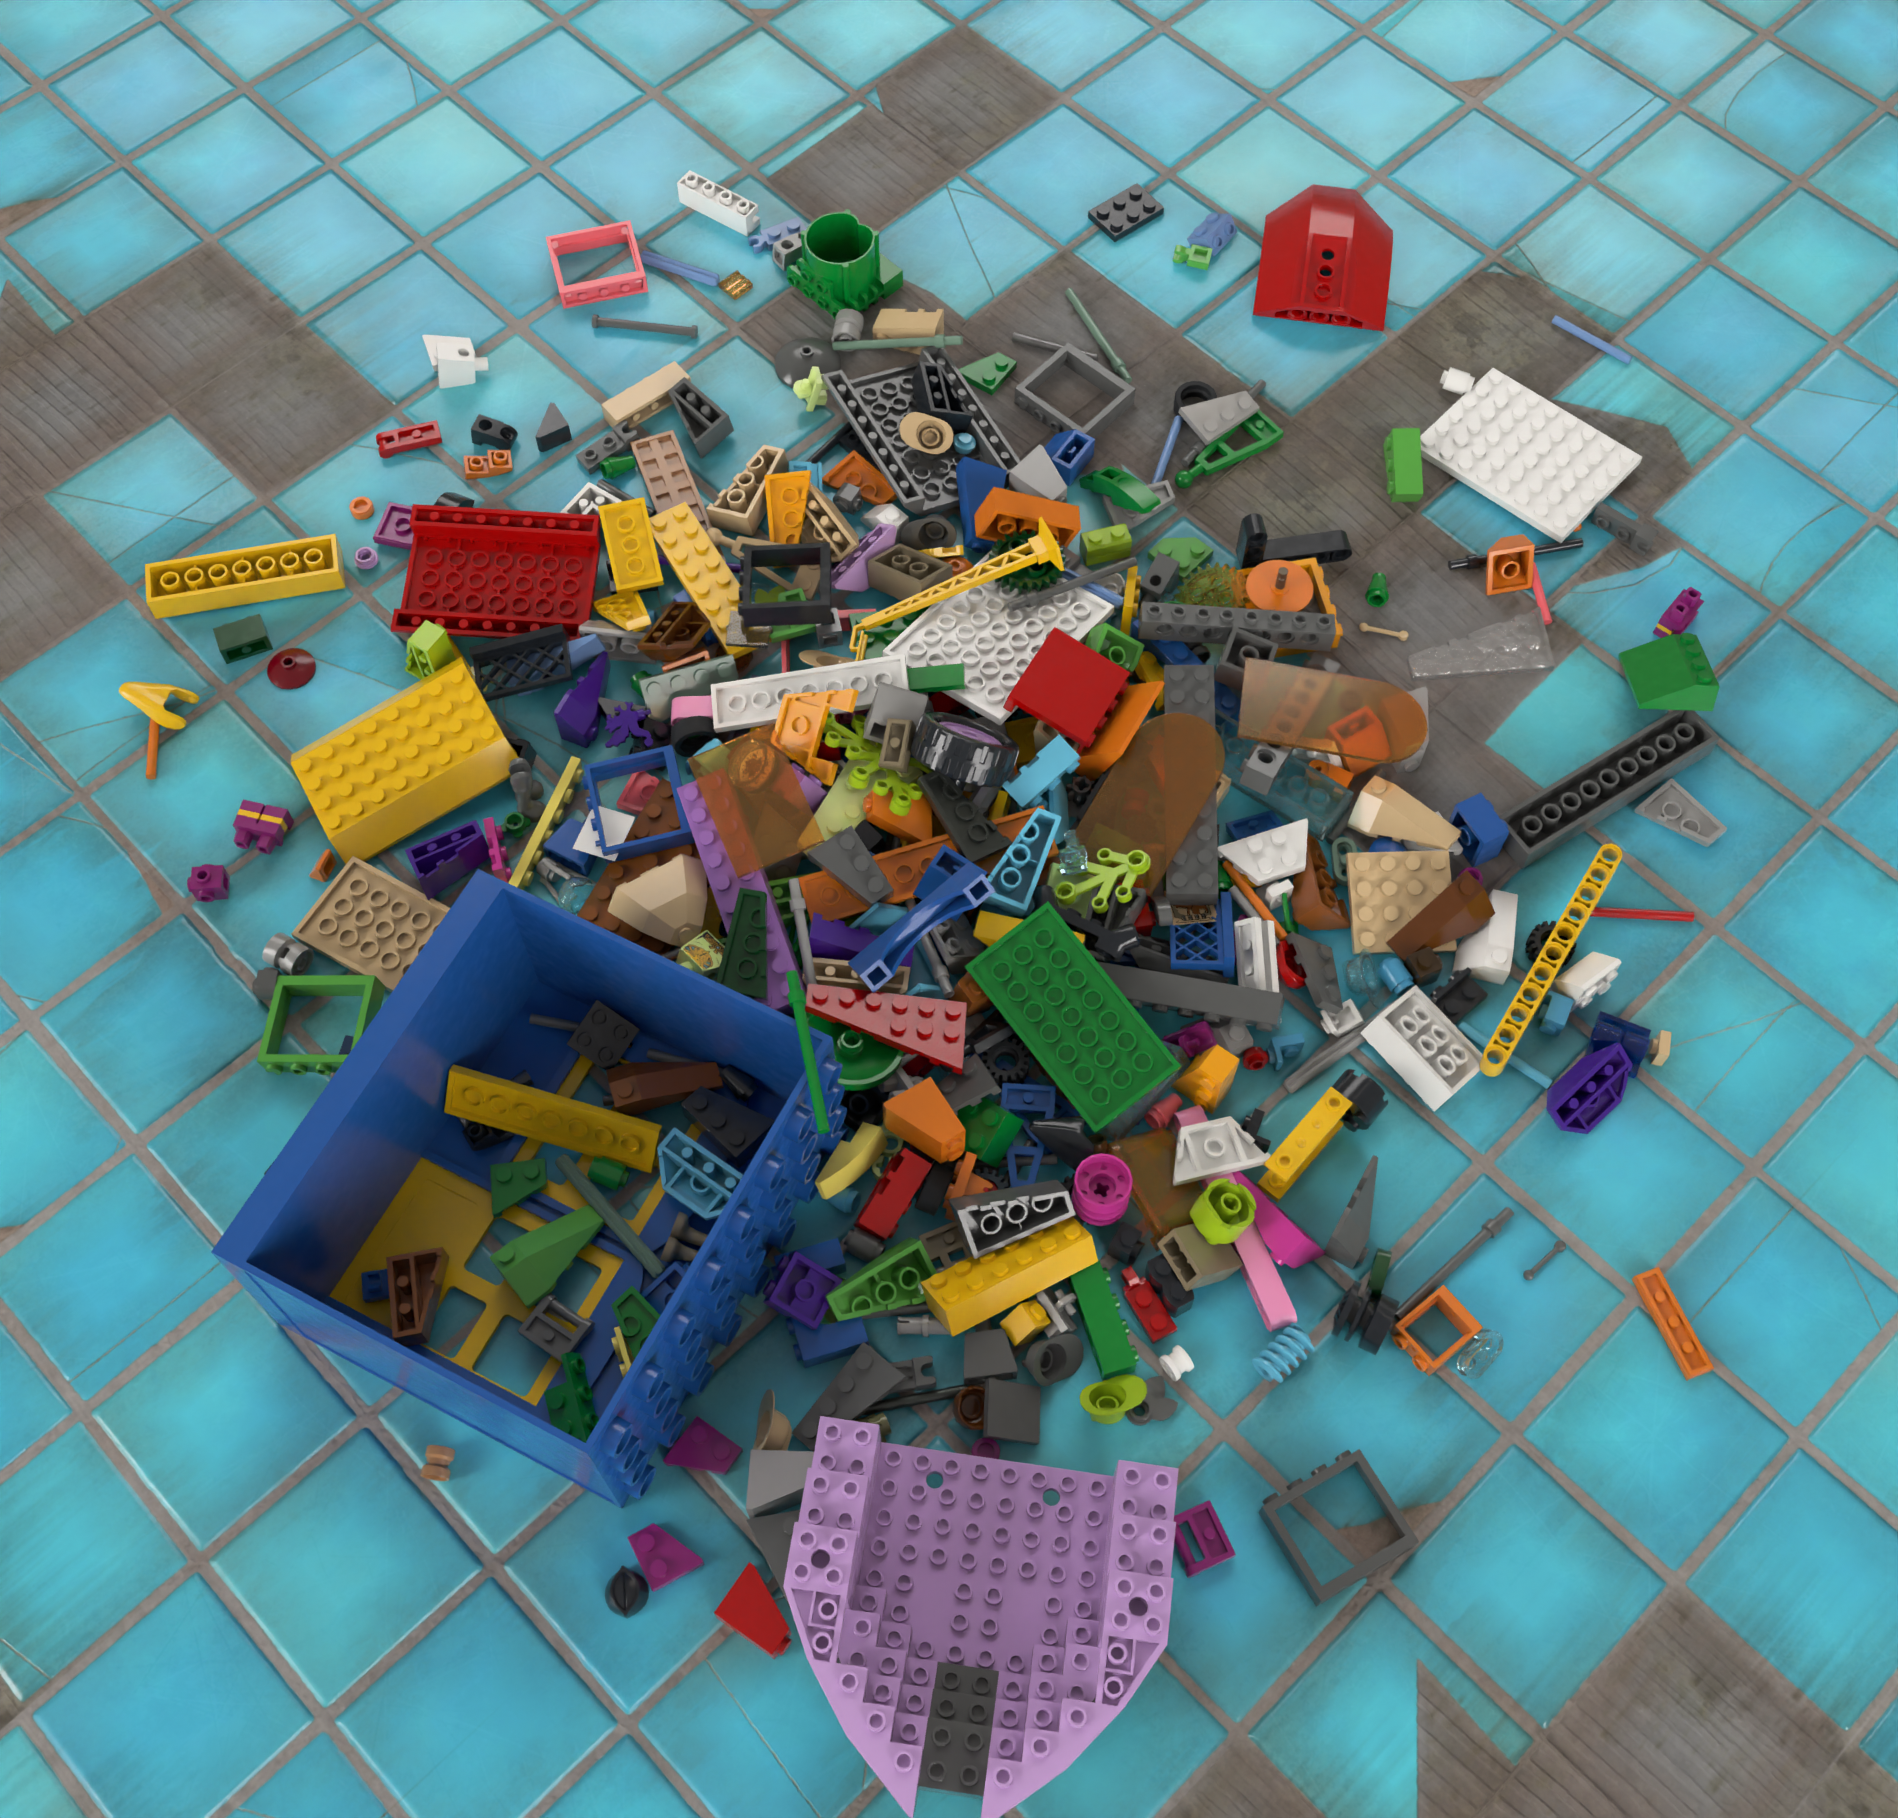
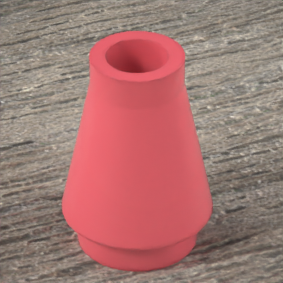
M1171 1093L1168 1097L1149 1106L1144 1118L1148 1125L1155 1130L1166 1128L1174 1113L1182 1106L1183 1102L1177 1094Z

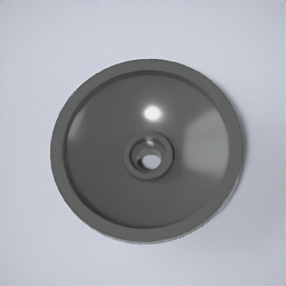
M803 337L788 342L778 351L775 358L776 374L790 388H793L796 381L808 379L812 366L819 367L820 374H827L841 369V359L838 351H834L832 344L814 337Z

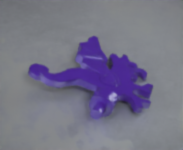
M625 701L626 711L622 710L621 706L618 705V708L614 707V710L620 712L619 716L614 715V718H610L611 714L607 715L605 731L609 730L610 734L614 731L615 733L605 744L606 748L618 747L621 743H626V738L629 737V729L637 737H646L647 739H645L644 743L647 747L653 746L654 742L649 731L639 728L637 723L646 719V715L652 714L650 709L644 711L642 708L633 712L631 711L633 702L628 703Z

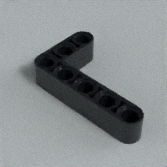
M1257 513L1249 514L1242 519L1236 546V554L1241 569L1253 568L1270 560L1290 562L1315 557L1318 564L1344 561L1352 555L1347 533L1343 530L1267 540L1268 536L1263 518Z

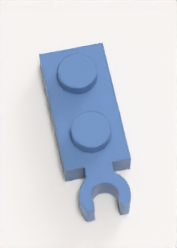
M796 217L761 230V236L754 235L749 237V246H753L754 254L762 252L766 247L769 251H772L773 243L806 230V227L801 219Z

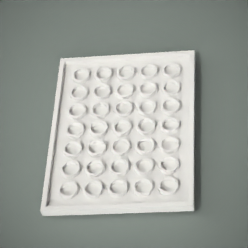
M1495 368L1487 372L1471 388L1470 392H1466L1420 436L1421 457L1560 544L1642 460V456Z
M989 553L985 555L974 567L987 562L989 560ZM1063 577L1061 579L1057 578L1056 585L1066 582L1068 580L1064 579ZM994 579L930 606L883 650V657L905 654L907 668L964 663L965 689L941 692L996 724L1001 725L1018 708V706H1015L1012 713L1003 708L1010 692L1052 629L1056 627L1083 644L1088 638L1090 629L1103 624L1114 613V605L1078 587L1040 601L1038 605L1031 608L1026 606L1010 612L1008 603L1023 598L1024 594L1028 592L1023 590L1022 594H1019L1016 588L1009 592V585L1001 588V582L995 583Z

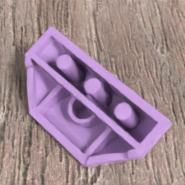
M879 523L873 531L867 533L859 540V546L842 562H836L832 566V588L858 592L867 590L870 587L868 582V560L895 545V525Z

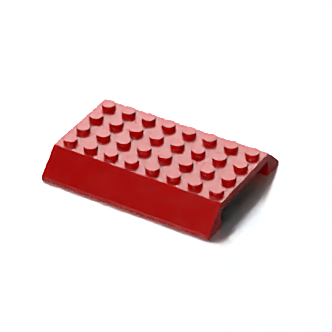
M413 504L409 525L414 536L401 608H394L391 632L415 633L424 621L427 620L433 624L437 623L443 626L448 636L504 639L563 624L570 636V641L581 638L579 626L587 620H591L601 552L599 515Z

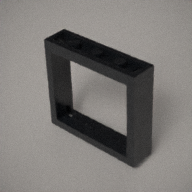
M830 542L745 546L744 556H740V567L744 571L739 572L740 586H743L739 587V601L742 603H738V615L743 616L744 627L832 623V559ZM820 564V600L751 603L752 567Z

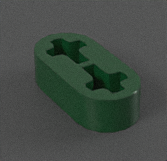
M1378 1248L1366 1286V1289L1368 1287L1372 1288L1370 1299L1377 1301L1382 1293L1391 1260V1251Z

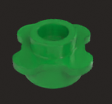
M511 812L505 817L504 823L501 824L502 831L513 834L514 838H520L523 836L525 828L531 825V821L529 818H524L519 812Z

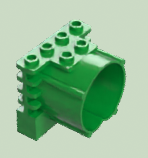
M846 209L844 212L822 215L815 219L806 230H802V258L796 260L795 266L792 264L787 266V280L790 285L802 291L807 298L812 299L822 310H826L831 314L834 319H836L837 313L842 309H854L858 312L862 310L865 312L869 309V304L875 305L878 302L880 296L885 300L903 286V270L879 251V232L873 231L868 225L859 224L858 218L849 209Z

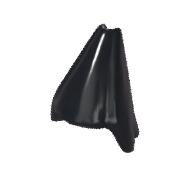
M1081 1116L1035 1120L1029 1124V1129L1033 1135L1074 1171H1076L1083 1160L1093 1155L1094 1145L1083 1131L1085 1120Z

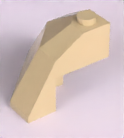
M679 854L672 858V861L660 867L656 866L640 874L641 877L629 883L624 882L616 887L608 907V912L639 931L679 947L684 946L700 934L707 903V878L701 859Z

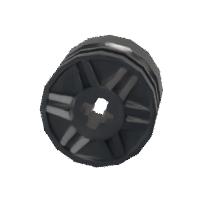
M1354 1281L1349 1290L1344 1293L1335 1312L1331 1334L1338 1337L1342 1327L1345 1326L1348 1328L1344 1338L1345 1341L1348 1342L1357 1332L1361 1334L1358 1347L1376 1355L1389 1330L1400 1302L1385 1294H1381L1374 1304L1370 1302L1372 1288L1368 1287L1363 1297H1360L1357 1294L1362 1283Z

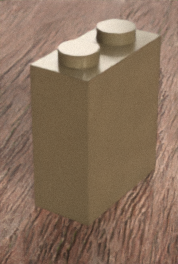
M1195 1224L1174 1228L1157 1243L1186 1291L1226 1280L1243 1266L1242 1261L1230 1243H1218L1217 1245L1208 1243Z

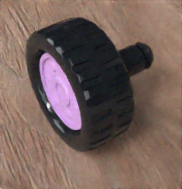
M932 711L926 712L921 716L910 751L912 756L921 764L948 776L964 791L966 783L982 787L999 788L1007 780L1009 782L1018 758L1019 746L1012 738L988 725L966 717Z

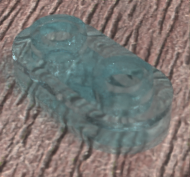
M1491 1329L1481 1330L1460 1353L1457 1360L1459 1373L1471 1379L1479 1378L1502 1352L1504 1344L1502 1335Z

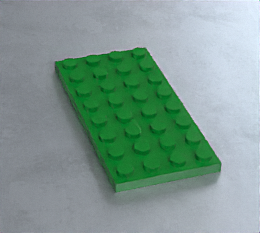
M1049 902L1041 906L964 966L1095 1134L1181 1068L1178 1061Z

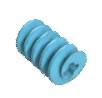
M1293 1322L1290 1324L1291 1328H1285L1283 1335H1278L1275 1338V1342L1268 1344L1267 1350H1262L1259 1353V1357L1252 1359V1364L1256 1371L1269 1382L1275 1379L1277 1382L1282 1383L1281 1371L1286 1375H1290L1291 1370L1288 1365L1290 1364L1295 1368L1299 1366L1296 1357L1304 1361L1307 1359L1303 1351L1304 1349L1310 1353L1315 1351L1309 1336L1300 1326Z

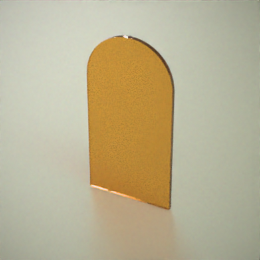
M1245 658L1240 713L1238 715V738L1376 763L1403 761L1414 755L1426 738L1428 731L1427 720L1421 706L1410 694L1395 685L1277 662Z
M1186 713L1164 714L1144 723L1138 728L1123 755L1117 760L1062 852V855L1074 861L1084 858L1088 862L1101 865L1097 858V852L1102 848H1109L1112 852L1128 855L1133 850H1142L1149 855L1151 865L1145 873L1137 876L1132 887L1145 889L1146 894L1151 897L1222 775L1225 765V751L1217 731L1200 717ZM1112 862L1107 867L1115 868L1121 864ZM1126 874L1118 877L1117 881L1123 883Z

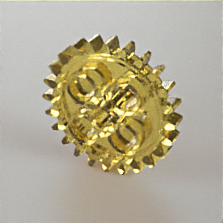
M1216 562L1214 568H1211L1209 563H1207L1205 570L1198 566V573L1194 574L1190 571L1189 575L1191 578H1183L1182 581L1185 585L1177 586L1180 593L1174 594L1176 601L1187 605L1247 609L1245 604L1250 603L1246 592V578H1244L1242 572L1237 571L1235 566L1230 569L1227 563L1222 568L1218 562Z

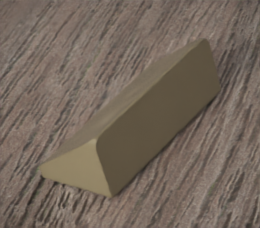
M887 719L879 767L900 773L908 772L911 757L910 748L916 731V726L912 720Z

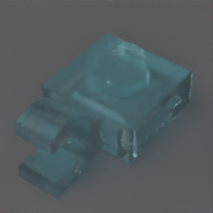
M1075 829L1065 831L1067 848L1059 850L1062 876L1086 872L1087 850L1085 846H1080L1079 837L1076 838Z

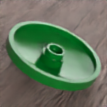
M808 1012L806 1013L808 1026L833 1037L835 1061L842 1064L838 1083L843 1085L845 1090H864L880 1085L888 1080L899 1068L903 1059V1051L876 1041L874 1036L861 1031L860 1034L854 1032L850 1026L843 1023H832Z

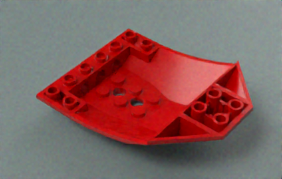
M1311 185L1265 217L1253 315L1383 331L1391 272L1393 230L1355 189ZM1330 251L1333 253L1334 258L1326 260L1322 257V253ZM1328 270L1331 275L1323 276L1320 271Z

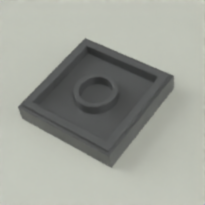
M990 1378L985 1380L983 1438L1028 1445L1039 1444L1041 1387Z

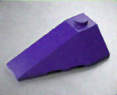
M603 651L589 666L587 676H580L577 680L578 686L575 690L569 689L554 711L561 739L584 748H588L591 741H595L599 733L601 710L598 700L599 697L605 698L611 668L607 652Z

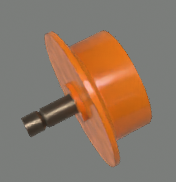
M1270 560L1257 565L1249 573L1246 581V592L1255 609L1300 612L1312 599L1313 583L1308 573L1295 563L1285 560Z

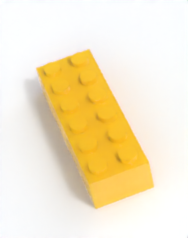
M1072 1216L976 1259L971 1256L964 1261H960L954 1266L922 1281L921 1285L928 1308L954 1337L1098 1262L1092 1235Z

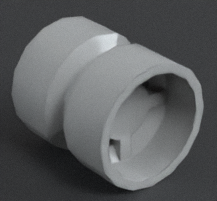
M842 309L837 313L831 338L832 344L834 341L861 340V332L864 325V317L861 313L854 309ZM841 350V351L851 352V351H854V350Z
M281 932L271 937L263 950V960L275 968H280L282 972L289 976L305 974L314 958L312 949L301 943H296L295 939Z

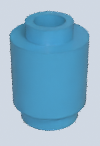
M1388 957L1379 964L1380 969L1377 974L1392 993H1396L1398 997L1404 995L1415 986L1412 981V975L1399 958L1392 959V957Z

